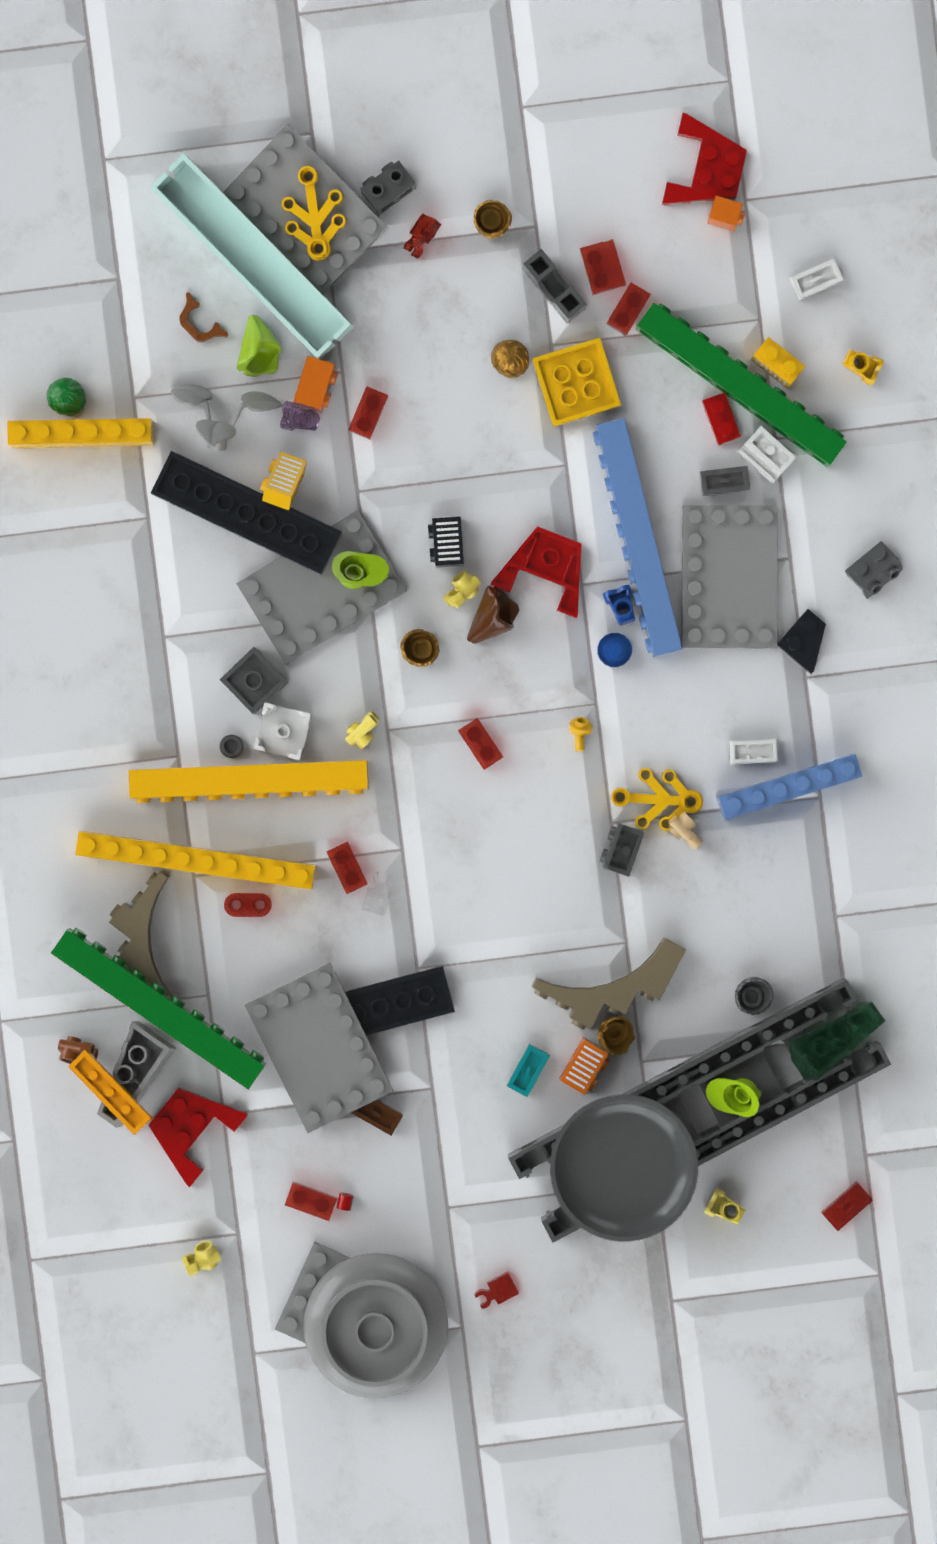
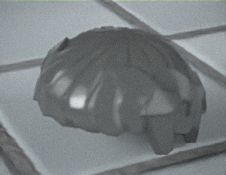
M750 977L743 980L735 990L737 1007L742 1012L751 1015H759L766 1011L774 999L771 985L759 977Z

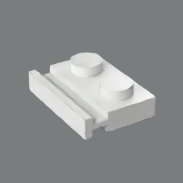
M762 426L737 452L772 484L796 458Z

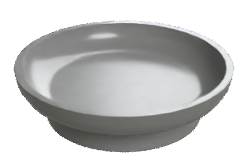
M381 1253L363 1254L340 1262L318 1281L306 1305L303 1325L304 1337L314 1364L333 1385L359 1397L387 1398L412 1389L433 1371L446 1345L448 1315L439 1289L432 1279L418 1266L394 1255Z

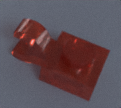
M422 213L409 233L412 237L405 243L404 249L411 252L414 248L411 256L417 259L420 258L423 254V243L429 244L441 224L436 219Z

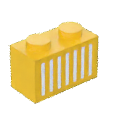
M770 337L764 341L751 358V361L786 389L790 387L806 367Z
M280 451L277 460L272 459L268 470L271 473L269 478L264 477L260 488L261 491H264L262 501L289 510L305 475L307 461Z

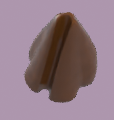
M487 586L468 632L467 641L476 644L512 630L514 628L513 622L519 613V606L500 589Z

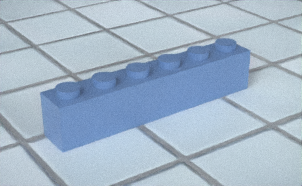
M850 754L729 792L716 798L722 817L727 820L863 776L856 754Z

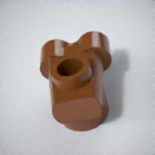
M68 1036L67 1040L60 1039L59 1060L71 1064L84 1050H88L96 1059L98 1057V1049L95 1048L93 1043H81V1039Z

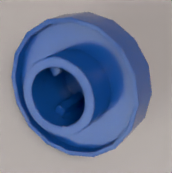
M620 633L605 635L597 646V655L600 661L609 667L624 665L632 654V646L629 639Z

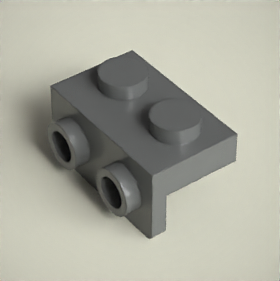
M880 541L847 568L845 573L868 599L880 592L882 587L890 580L897 578L903 567L900 559Z
M617 823L616 827L611 826L607 838L611 840L609 848L603 849L599 861L603 863L602 868L629 877L645 832Z

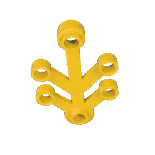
M304 166L298 172V179L305 185L309 213L297 205V201L292 197H285L282 200V208L292 212L309 225L312 237L302 231L299 223L295 221L287 222L285 231L307 245V253L312 259L321 261L326 259L331 252L329 242L337 231L344 228L347 224V219L344 215L335 214L331 219L332 224L322 235V223L335 205L342 203L344 196L339 190H331L327 201L318 210L315 183L318 181V172L311 166ZM308 172L313 174L311 181H307L305 178ZM334 193L340 195L339 200L336 202L332 200ZM288 200L293 201V206L290 209L286 208ZM342 217L343 223L337 226L335 223L336 218ZM291 224H295L297 227L293 233L289 231ZM318 244L323 246L321 253H317L315 250Z
M642 768L638 772V778L642 782H646L656 795L629 793L625 788H616L611 794V801L619 807L627 805L628 802L655 804L644 815L636 818L635 825L639 829H646L650 822L669 805H677L679 807L668 817H662L659 820V827L664 831H669L672 827L670 825L668 828H663L662 821L664 819L670 820L675 815L679 817L683 812L696 813L703 806L702 795L695 790H687L676 778V773L670 769L662 773V780L665 783L671 784L680 796H670L653 777V773L649 768ZM644 770L650 773V777L647 780L641 777V773ZM667 772H671L673 774V779L671 781H667L665 779V774ZM619 792L625 796L622 802L616 800V795ZM689 797H693L695 799V804L693 806H689L687 804V799ZM640 818H645L647 821L644 827H640L638 824Z

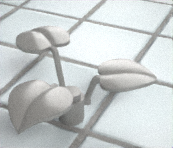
M183 385L171 390L173 397L182 404L199 405L202 403L204 405L207 419L198 421L196 429L208 444V448L214 451L226 450L227 440L236 435L234 426L245 407L251 411L263 412L283 406L280 401L269 394L258 391L247 392L241 396L243 402L240 404L231 424L211 420L208 400L213 398V394L208 389L198 385Z

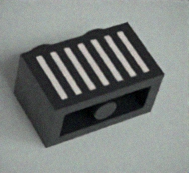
M461 516L432 518V524L428 525L429 539L434 538V548H430V562H435L436 568L464 566Z

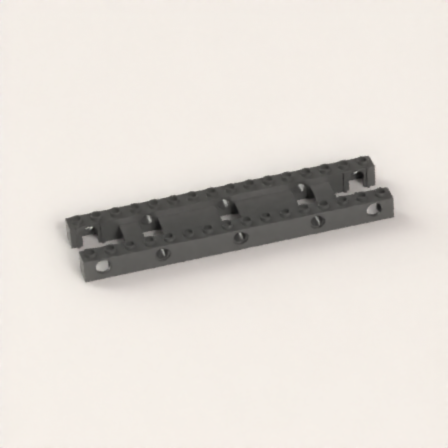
M841 978L621 1095L645 1097L658 1102L673 1112L691 1135L697 1152L698 1166L892 1064L882 1045L878 1041H874L872 1043H865L866 1046L845 1057L840 1056V1060L824 1068L804 1029L819 1021H826L825 1018L828 1017L827 1013L841 1006L851 1008L853 1007L852 1004L858 1001L848 981ZM778 1040L783 1041L803 1078L783 1090L762 1052L765 1050V1047ZM717 1078L731 1080L745 1078L752 1081L758 1090L761 1091L758 1112L754 1116L743 1117L716 1109L707 1099V1085ZM694 1084L700 1086L719 1122L699 1134L678 1097L680 1095L679 1092ZM564 1125L508 1154V1159L519 1179L525 1176L526 1178L530 1177L532 1169L546 1161L550 1163L554 1143ZM562 1207L551 1212L548 1210L541 1217V1222L552 1243L581 1228L568 1217Z

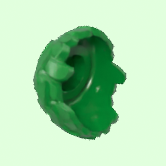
M66 377L50 384L47 390V401L49 407L58 414L73 416L84 409L86 394L80 383Z

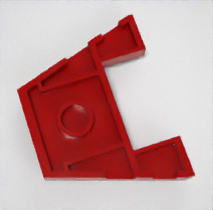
M682 113L677 136L701 141L691 187L667 182L662 205L684 204L704 200L714 201L715 196L726 199L736 198L747 150L687 113Z
M537 526L492 580L490 585L510 593L518 571H524L565 587L557 611L577 618L582 543Z
M178 1088L148 1126L186 1185L190 1188L204 1169L185 1155L187 1150L214 1117L235 1132L248 1114L196 1093Z

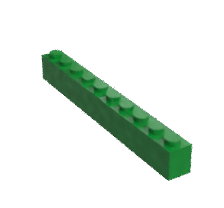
M661 303L659 305L652 304L636 327L639 333L718 390L725 392V395L827 468L831 465L847 443L843 439L844 435L834 428L830 430L824 426L825 421L817 415L811 416L806 413V408L801 403L788 400L786 398L787 394L778 387L773 389L766 384L767 380L758 373L754 375L748 371V366L739 359L734 361L727 356L729 352L719 345L715 347L708 342L710 339L700 331L696 333L689 328L690 324L680 317L678 319L670 314L671 310Z
M75 927L74 930L69 928L65 931L51 951L52 955L249 1090L267 1064L263 1061L264 1057L255 1050L249 1052L243 1047L245 1044L234 1036L229 1038L223 1034L225 1030L216 1023L210 1025L204 1021L205 1016L199 1011L193 1009L191 1012L184 1007L186 1003L177 996L171 998L164 993L166 991L164 987L156 982L151 984L146 981L145 974L135 968L132 971L126 967V961L119 956L114 955L112 957L105 952L107 949L102 944L96 941L91 943L86 939L87 935L80 929Z

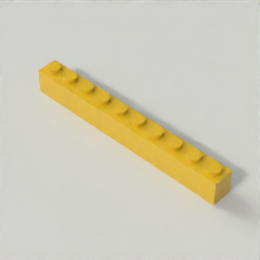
M368 760L128 770L129 798H136V803H150V798L157 797L160 798V802H174V797L183 796V801H198V796L206 795L207 800H221V795L230 794L231 799H245V794H254L255 798H269V793H278V797H293L292 792H302V796H316V791H326V795H340V790H349V794H364L363 789H369Z
M87 831L78 832L75 855L311 890L314 886L316 865Z

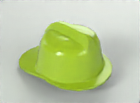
M345 551L334 557L332 571L345 587L359 589L363 586H375L382 583L389 574V566L386 560L380 556Z
M717 1078L707 1085L706 1095L710 1104L720 1111L743 1117H751L758 1112L761 1091L758 1090L752 1081L745 1078L737 1080Z

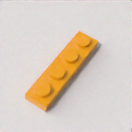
M84 1050L68 1066L133 1135H137L153 1118L88 1050Z

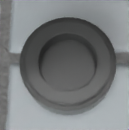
M227 735L220 742V751L227 758H236L244 750V743L237 735Z

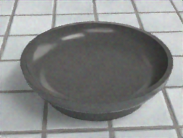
M612 1095L590 1102L568 1119L559 1132L553 1146L550 1175L553 1190L559 1204L575 1224L590 1234L603 1239L630 1242L646 1239L662 1232L682 1215L690 1203L696 1188L698 1159L694 1142L687 1128L665 1106L641 1096Z

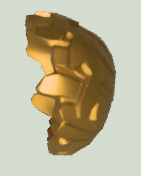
M487 200L479 204L475 209L473 221L481 235L487 238H497L505 234L510 228L512 214L505 204L500 201Z
M504 340L497 343L493 348L491 363L499 374L507 378H515L523 375L528 369L530 360L528 350L518 340Z
M423 629L411 630L401 641L402 657L413 666L425 667L430 665L437 659L440 651L437 638L432 633Z
M613 1016L603 1021L597 1033L601 1047L613 1056L627 1053L630 1044L635 1040L633 1025L623 1016Z

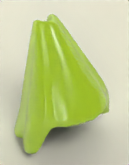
M250 315L248 317L237 362V370L243 371L244 375L250 377H257L261 374H274L278 370L279 353L282 350L281 344L257 315Z

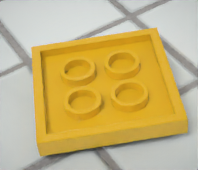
M600 337L532 358L553 428L621 407Z

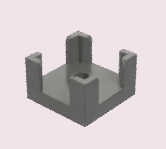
M255 647L219 679L254 715L263 707L264 703L288 683L287 679Z

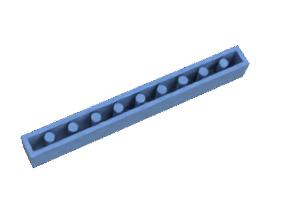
M625 418L596 425V431L593 432L595 445H600L602 454L598 455L601 469L606 468L608 477L604 478L607 492H612L613 501H610L613 515L617 514L619 524H616L618 537H623L625 547H621L624 561L629 560L631 569L627 570L630 584H635L636 593H633L636 607L640 606L642 616H639L641 629H646L648 639H644L647 652H652V656L655 657L682 650Z

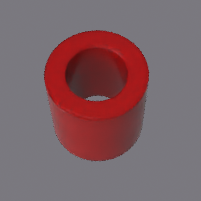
M340 1192L336 1208L351 1211L354 1195Z

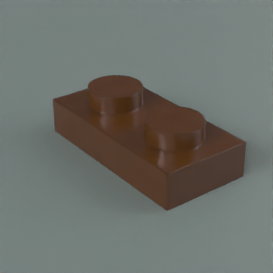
M378 1099L351 1112L392 1136L403 1117L402 1113Z

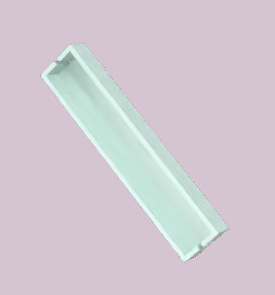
M183 153L168 168L176 176L172 178L164 172L150 188L317 359L322 360L336 346L333 341L336 339L340 342L354 326L205 173Z

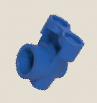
M624 585L603 593L605 603L607 605L610 604L619 626L635 621L630 598L633 596L630 585ZM621 610L628 611L625 615L619 614Z

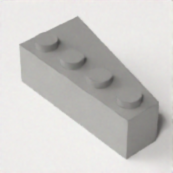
M132 1021L112 1076L139 1103L176 1047L139 1021ZM101 1102L97 1115L116 1128L122 1127L124 1124Z

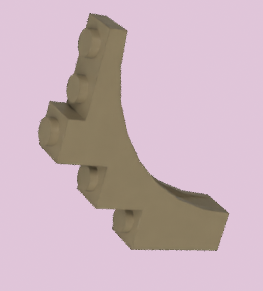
M160 871L158 874L154 872L147 880L146 884L149 886L144 893L139 891L131 901L134 904L133 907L128 903H123L122 906L119 904L115 906L109 914L112 917L109 923L131 939L130 942L125 940L118 949L119 957L126 961L125 966L132 971L134 968L146 975V981L151 984L154 982L158 983L166 989L164 993L172 998V993L163 982L155 965L151 948L153 910L161 890L170 877L164 871Z
M663 937L655 951L641 966L628 975L608 984L594 987H566L555 985L536 977L532 988L536 989L534 992L536 995L547 999L549 996L557 1000L555 1004L565 1010L571 1007L572 1011L569 1017L573 1019V1025L583 1030L585 1027L591 1029L604 1004L608 1005L606 1010L616 1015H619L620 1012L626 1015L638 990L642 991L641 996L651 1001L654 998L660 1000L686 949Z

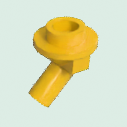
M577 717L569 723L570 733L575 734L576 752L585 751L584 735H590L593 729V725L584 717Z

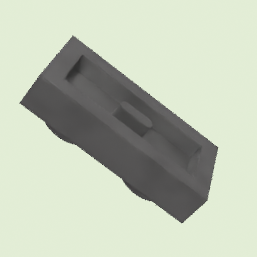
M748 466L700 471L702 496L750 490Z

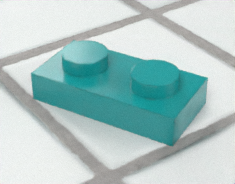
M528 1044L506 1086L528 1097L550 1055Z

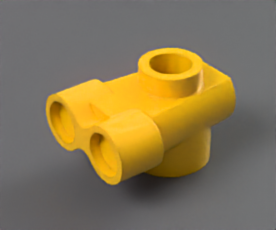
M850 349L842 365L862 377V382L872 386L879 370L883 366L884 360L875 355L871 358L865 353ZM855 358L858 360L857 367L854 365Z

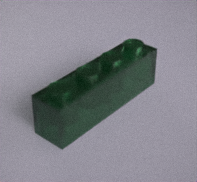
M859 1002L846 1014L789 1041L791 1061L805 1080H818L882 1025L885 1019L873 1002Z

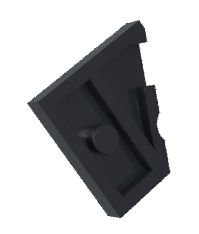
M806 609L777 643L781 650L810 675L815 670L826 623L812 611Z

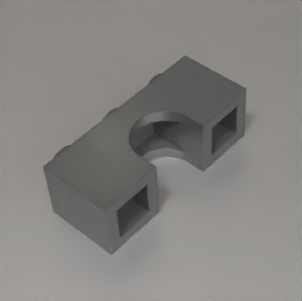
M541 248L523 263L522 269L568 324L586 309L587 304L577 291L562 279L555 264Z

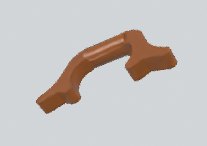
M187 292L186 305L179 317L181 326L197 342L203 343L214 337L227 338L228 332L220 329L218 322L214 323L213 328L209 332L202 333L189 321V313L199 308L200 304L197 301H193L191 294Z

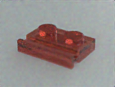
M613 239L580 248L592 295L626 286Z

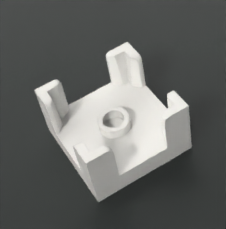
M264 703L261 726L253 749L302 760L313 714Z

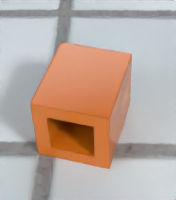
M715 196L707 224L735 231L737 225H742L745 211H741L743 203Z

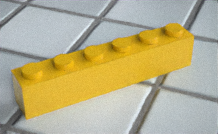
M151 418L7 421L8 445L12 448L154 446V421Z

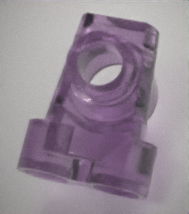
M284 402L282 407L283 417L280 422L281 429L293 431L294 428L311 431L317 429L320 422V416L317 411L300 408L294 402Z

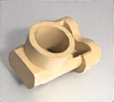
M685 812L679 817L673 816L668 821L672 826L669 831L678 840L683 837L684 841L693 850H696L703 843V840L692 831L697 824Z

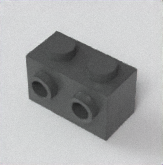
M399 160L396 163L390 162L381 169V174L376 177L370 176L362 183L363 187L360 188L361 194L377 216L384 213L416 189L415 181Z

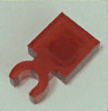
M507 1271L488 1281V1290L479 1289L474 1293V1296L476 1298L480 1295L486 1296L487 1300L480 1304L481 1309H484L491 1304L493 1299L499 1305L518 1295L519 1291Z

